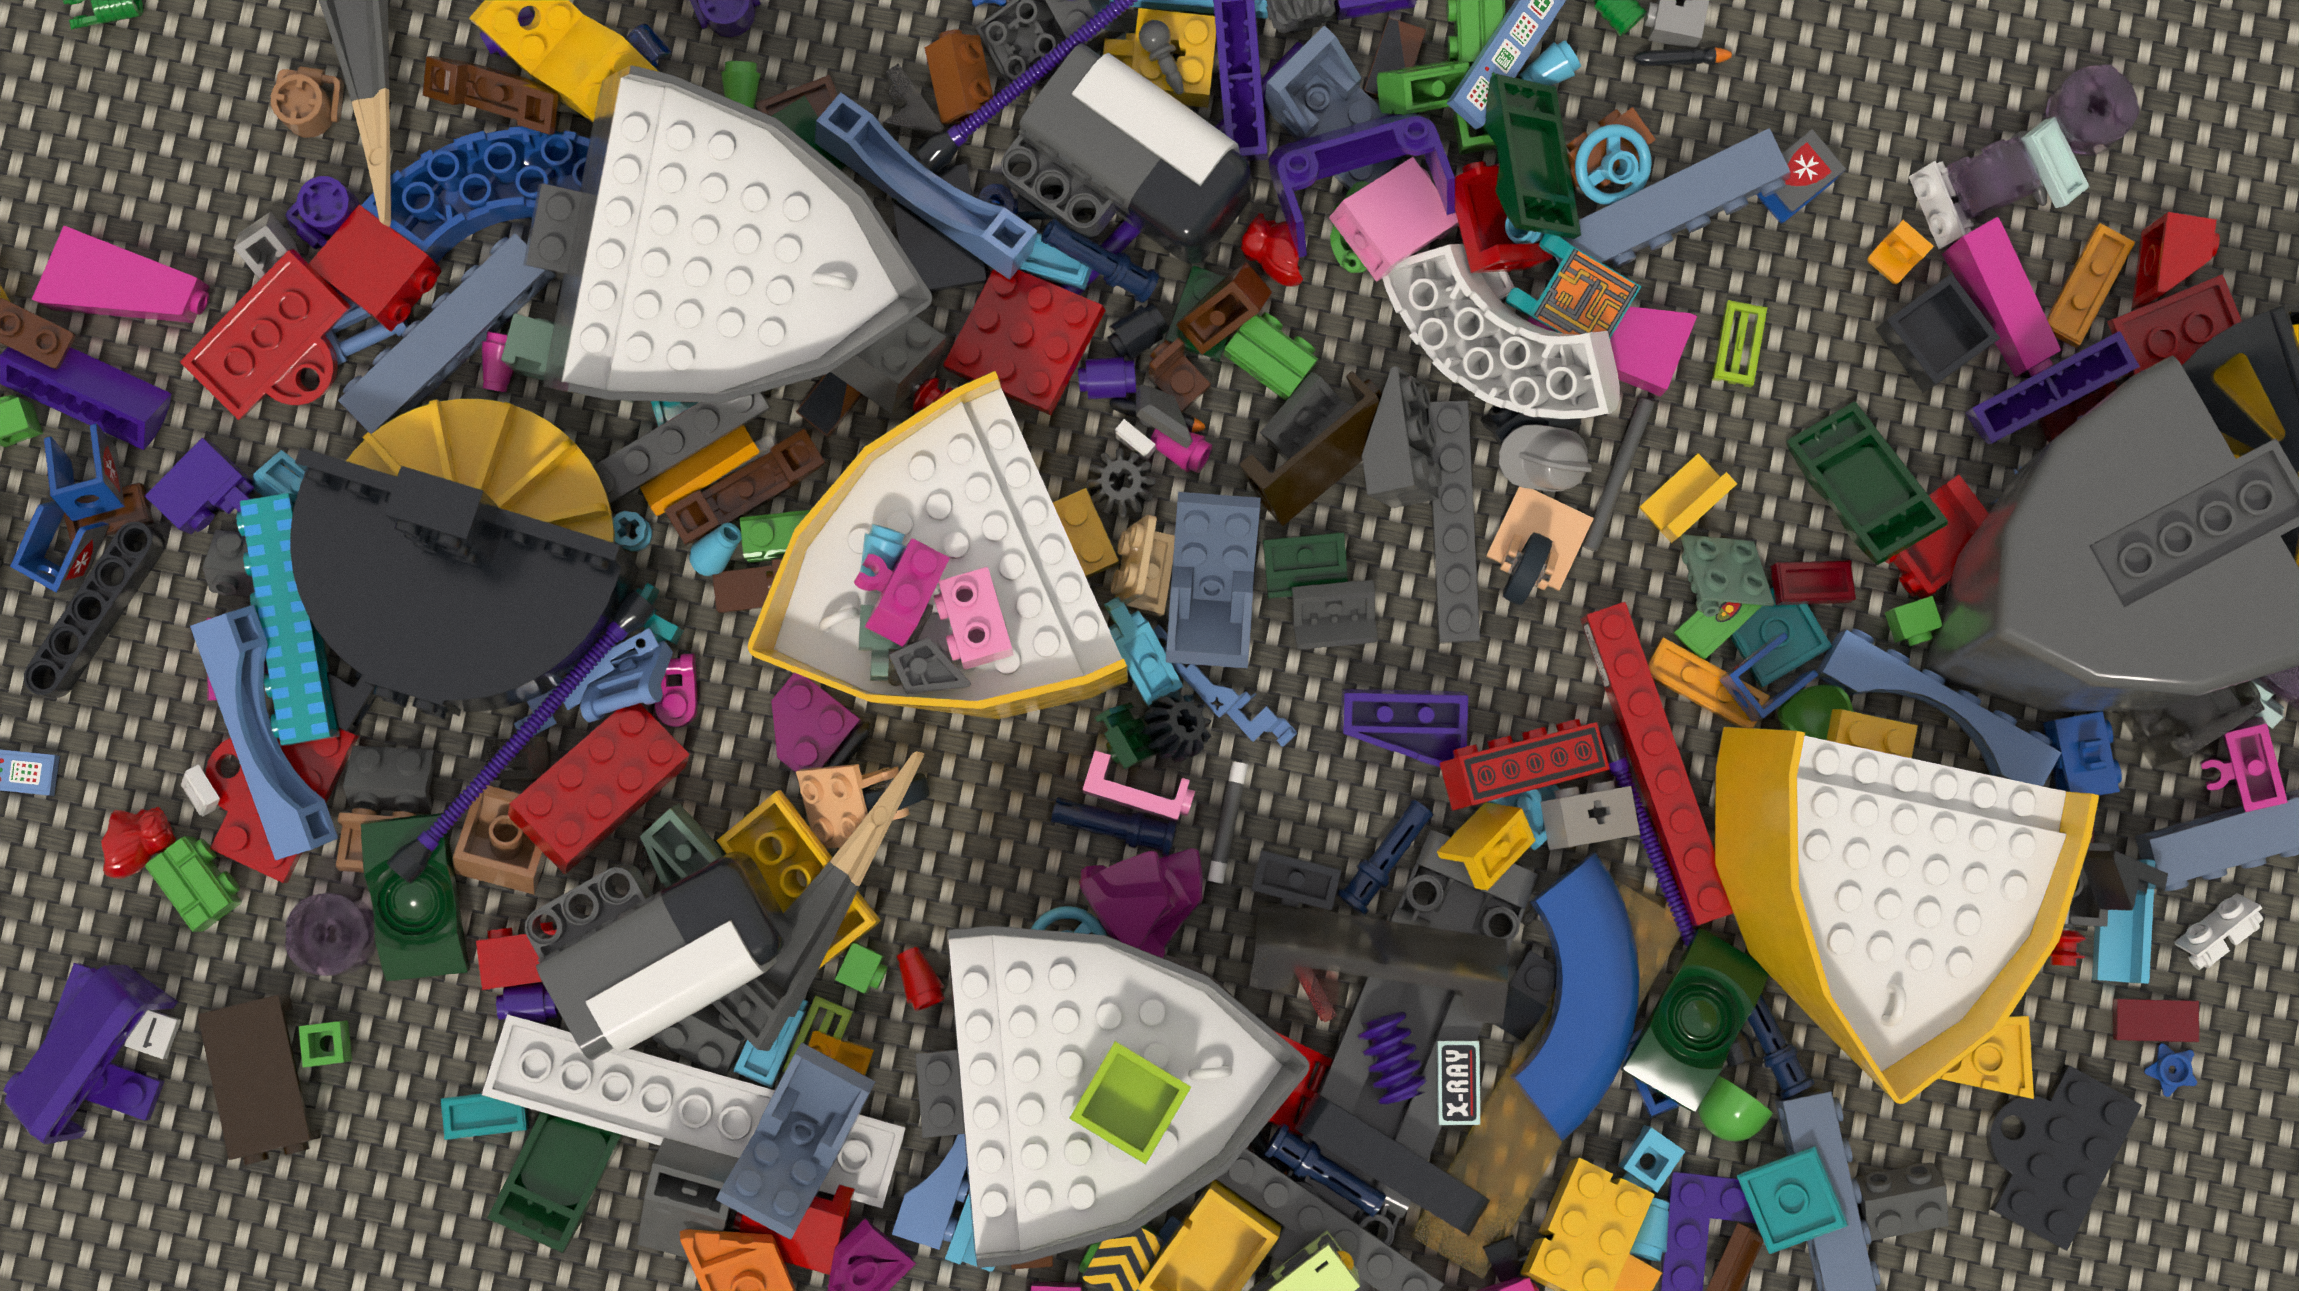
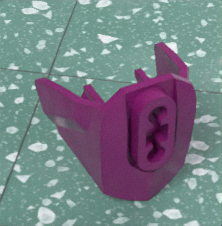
M1190 848L1159 859L1158 853L1148 851L1120 861L1110 867L1104 865L1086 866L1081 870L1079 885L1100 922L1112 938L1163 958L1167 944L1203 899L1200 853L1196 848Z

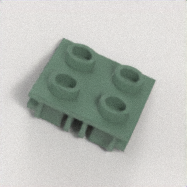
M1685 534L1680 536L1684 547L1682 561L1687 566L1689 572L1687 577L1691 583V590L1697 594V609L1705 616L1711 617L1718 614L1719 607L1723 602L1773 606L1775 604L1754 541Z

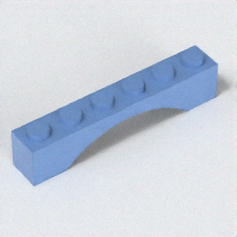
M841 92L816 120L815 143L1009 280L1033 252L1037 234L1035 228L1005 207L977 199L935 175L901 147L883 128L874 115Z
M254 605L191 625L190 628L275 860L306 852L338 839L325 800L313 791L296 773L272 732L263 685L264 661L268 643Z
M1852 629L1851 632L1845 630L1836 635L1831 644L1833 647L1828 649L1816 671L1818 678L1830 685L1840 687L1848 695L1869 692L1893 693L1926 703L1955 721L1971 738L1984 758L1991 776L2038 786L2045 784L2062 753L2051 747L2053 741L2050 738L2033 730L2028 734L2015 726L2017 720L2012 716L1999 710H1995L1994 713L1979 706L1981 700L1975 695L1964 690H1959L1958 693L1944 686L1946 680L1940 675L1924 669L1923 672L1916 670L1908 665L1910 662L1908 657L1892 649H1888L1887 652L1873 645L1875 640L1870 635L1858 629Z
M958 1134L953 1147L940 1166L926 1180L904 1195L892 1235L938 1250L942 1247L943 1241L951 1243L959 1220L952 1217L956 1201L964 1203L969 1190L968 1177H965L967 1163L964 1134Z

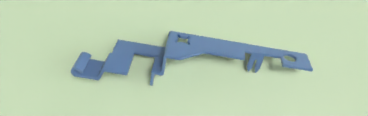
M1157 625L1153 631L1158 640L1163 638L1166 641V646L1162 647L1166 653L1168 634L1160 625ZM1171 663L1173 668L1219 718L1227 713L1252 742L1264 731L1273 732L1278 738L1279 745L1284 747L1297 734L1296 730L1285 718H1277L1267 706L1250 721L1240 709L1247 705L1257 695L1256 693L1250 696L1245 691L1238 695L1232 688L1213 684L1195 664H1190L1186 668L1184 664ZM1216 697L1220 703L1224 704L1219 706L1218 710L1216 705L1211 703L1216 701Z
M648 628L614 646L611 651L608 650V654H604L605 657L601 658V662H597L598 665L594 666V670H590L591 673L586 674L587 677L583 678L584 681L579 682L580 685L576 686V690H572L573 693L569 694L568 698L565 697L566 701L563 703L567 710L581 703L589 683L615 670L610 660L627 653V651L633 648L641 656L658 647L659 644L651 629ZM642 638L645 640L644 648L637 647V639ZM552 690L527 701L533 714H535V709L538 710L539 705L542 706L541 703L545 702V698H549L548 695L550 693L553 694ZM531 714L515 722L516 729L520 730V726H524L523 723L525 721L528 722L527 718H531ZM553 715L551 718H548L547 722L544 721L543 726L540 725L541 729H537L536 734L557 723Z

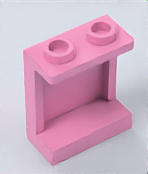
M1414 157L1344 199L1329 217L1376 282L1388 275L1398 263L1437 238L1441 240L1446 237L1458 224L1456 213L1446 214L1438 190L1432 183L1430 175L1424 168L1420 167Z
M1094 751L1083 786L1084 794L1170 821H1178L1179 814L1188 816L1195 791L1187 789L1190 782L1189 779H1181L1177 796L1174 800L1166 799L1105 780L1111 763V755Z

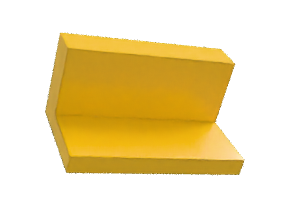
M1698 453L1638 508L1672 543L1735 487L1737 483L1727 472L1720 477Z
M1485 802L1437 851V854L1441 859L1464 862L1475 889L1488 891L1536 840L1522 808Z

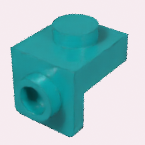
M649 583L645 585L643 590L640 588L636 590L652 605L660 592L659 589ZM655 614L643 626L644 630L651 629L658 643L668 640L677 645L684 632L678 626Z

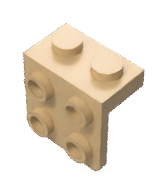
M1146 515L1127 528V531H1123L1120 536L1118 554L1122 555L1120 570H1116L1114 573L1111 593L1116 594L1115 598L1118 596L1128 610H1138L1140 613L1160 617L1165 613L1173 565L1175 536L1155 531L1156 516Z

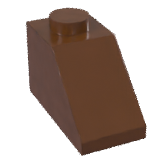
M1245 262L1214 286L1177 322L1176 326L1203 355L1259 313L1272 291L1251 266Z

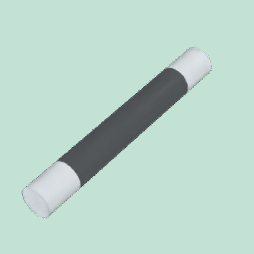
M1232 761L1207 881L1220 884L1224 882L1248 764Z

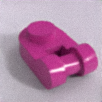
M694 653L681 654L680 658L670 659L666 674L661 683L663 696L661 701L655 703V710L661 722L670 727L680 728L687 726L697 715V677ZM681 674L682 686L669 687L668 675Z

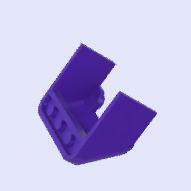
M1394 113L1277 147L1269 157L1270 176L1299 258L1307 256L1304 220L1294 191L1307 188L1316 180L1406 154L1414 156L1424 154L1446 214L1455 213V177L1437 129L1429 119L1415 113L1405 115Z
M104 965L98 970L95 967L91 968L78 984V988L81 991L23 1072L18 1071L4 1087L3 1091L7 1094L4 1103L29 1134L44 1145L83 1137L86 1130L71 1120L73 1114L148 1010L174 1009L178 1003L173 997L127 965Z

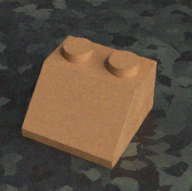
M486 785L487 789H483L484 792L482 794L479 793L480 797H476V801H472L473 804L469 808L453 855L454 872L458 875L534 895L547 856L508 817L509 803L520 794Z

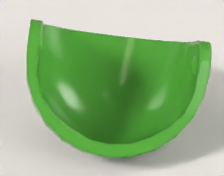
M1817 685L1798 691L1781 704L1778 710V719L1782 730L1805 732V736L1826 740L1832 709L1854 711L1851 701L1843 689L1834 685Z
M1719 1075L1698 1107V1113L1704 1126L1714 1136L1727 1141H1742L1751 1138L1765 1126L1773 1115L1767 1107L1754 1097Z

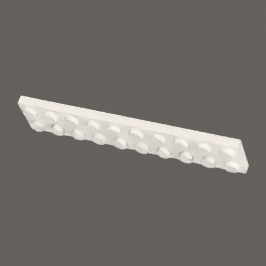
M507 1014L482 1095L656 1145H661L663 1139L667 1138L740 1158L756 1131L775 1090L631 1049H627L624 1052L612 1049L594 1060H589L577 1045L571 1032ZM859 1115L819 1191L835 1195L840 1184L855 1189L854 1201L883 1208L906 1128Z

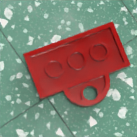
M291 249L198 342L180 363L238 420L243 419L267 394L274 400L284 404H307L326 394L336 379L338 370L337 356L333 345L325 335L352 307L294 249ZM304 368H311L319 375V386L315 390L308 389L302 384L301 372Z
M339 727L340 737L282 746L280 738H277L282 752L296 773L327 804L348 761L353 745L355 746L359 736L346 732ZM228 738L213 751L206 766L205 775L220 798L218 805L228 811L210 849L277 881L288 883L302 853L275 860L241 765L239 772L232 778H226L221 772V762L225 757L229 755L237 757L232 740Z

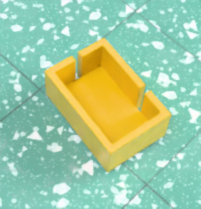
M1581 1158L1570 1160L1538 1231L1545 1236L1553 1234L1551 1241L1546 1238L1534 1240L1520 1274L1530 1277V1279L1554 1291H1613L1655 1194L1622 1178L1611 1180L1612 1173Z
M1215 1179L1207 1185L1192 1206L1190 1215L1187 1214L1156 1256L1139 1284L1138 1290L1241 1291L1278 1240L1281 1225Z

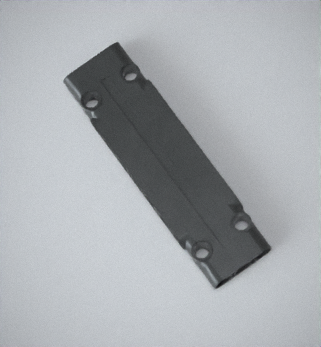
M1429 830L1409 881L1404 887L1398 907L1394 908L1332 1057L1331 1068L1327 1069L1318 1094L1427 1161L1442 1125L1437 1124L1436 1041H1477L1510 957V954H1508L1509 948L1519 932L1520 921L1539 877L1538 874L1513 864L1488 891L1475 889L1464 862L1439 858L1437 851L1451 837L1433 830ZM1421 881L1430 884L1434 891L1433 899L1427 905H1420L1413 898V888ZM1497 913L1503 914L1509 921V930L1502 937H1496L1489 930V920ZM1403 1011L1407 1017L1397 1024V1027H1408L1411 1029L1412 1033L1402 1040V1043H1413L1416 1045L1417 1049L1407 1059L1421 1061L1422 1065L1412 1075L1426 1077L1427 1082L1417 1089V1091H1424L1425 1093L1391 1104H1379L1378 1099L1387 1093V1089L1373 1087V1083L1382 1077V1073L1369 1072L1368 1067L1377 1061V1057L1364 1056L1363 1051L1372 1045V1041L1359 1040L1358 1035L1367 1029V1025L1361 1023ZM1305 1135L1299 1137L1308 1144L1311 1142L1316 1143ZM1321 1145L1318 1147L1321 1149L1320 1154L1351 1172L1381 1193L1386 1194L1381 1208L1373 1218L1367 1212L1337 1195L1308 1175L1298 1177L1293 1173L1294 1169L1288 1166V1170H1290L1288 1176L1363 1228L1367 1223L1374 1220L1384 1223L1385 1235L1381 1240L1389 1246L1391 1245L1399 1219L1405 1216L1411 1200ZM1270 1217L1281 1225L1278 1240L1267 1255L1286 1262L1307 1246L1309 1242ZM1359 1277L1360 1287L1355 1291H1370L1372 1286Z

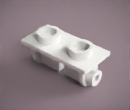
M1934 161L1909 176L1914 193L1918 198L1938 249L1946 247L1972 231L1971 228L1974 227V224L1969 218L1963 201L1953 204L1951 200L1952 197L1960 193L1952 177L1950 167L1946 168L1943 161L1939 163Z
M2236 893L2231 898L2222 901L2218 908L2203 920L2190 926L2186 933L2174 941L2176 946L2192 954L2188 959L2196 969L2210 968L2212 964L2230 951L2223 939L2228 936L2231 943L2237 946L2253 932L2260 929L2259 923L2263 921V917L2258 911L2262 907Z

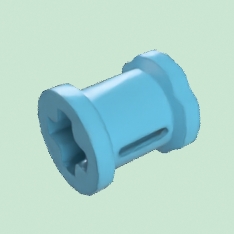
M623 511L613 518L615 542L624 549L631 552L640 551L650 544L652 528L650 523L638 513ZM629 523L637 527L635 531L638 536L633 540L625 536L628 533L625 526Z

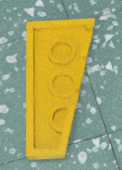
M2009 1016L2001 1030L1938 1079L2034 1099L2029 1016Z

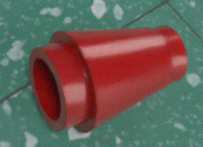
M919 947L908 949L896 956L899 962L906 1001L908 1004L912 1003L915 1011L929 1008L945 999L942 992L945 986L921 953Z

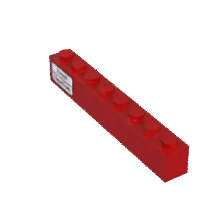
M1626 602L1587 614L1580 619L1615 719L1618 721L1624 735L1626 750L1663 854L1667 860V865H1669L1673 875L1672 879H1675L1674 884H1677L1678 887L1676 889H1679L1680 892L1678 894H1681L1680 899H1683L1682 904H1685L1684 909L1686 908V913L1689 914L1690 923L1693 926H1698L1733 914L1715 866V851Z

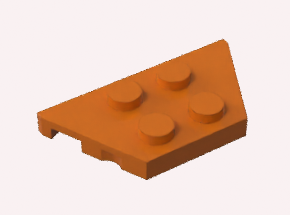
M693 1229L680 1231V1241L702 1291H796L772 1234Z

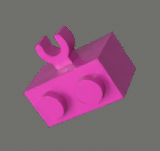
M913 538L910 539L893 570L888 569L884 560L879 556L868 554L862 565L871 569L875 576H868L863 572H859L854 580V584L862 590H878L881 594L865 627L903 647L917 627L950 558Z
M2263 717L2221 726L2229 760L2222 761L2211 757L2200 762L2202 769L2215 767L2220 770L2218 779L2205 782L2207 790H2219L2229 780L2235 779L2240 802L2245 812L2288 803L2269 729Z

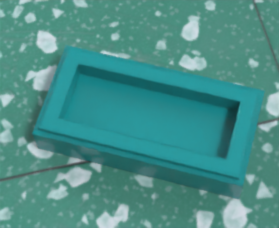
M482 1093L441 1098L445 1140L529 1129L528 1110L526 1107L483 1096Z

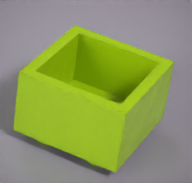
M1114 1041L1069 1119L1146 1165L1190 1091L1191 1086Z

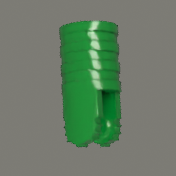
M63 0L64 4L69 5L82 3L84 1ZM91 0L94 15L88 16L84 14L75 16L69 20L71 30L140 17L143 15L142 0Z
M1594 0L1596 3L1594 6L1595 10L1600 12L1601 16L1609 22V25L1617 31L1616 33L1620 37L1629 32L1647 13L1637 0Z

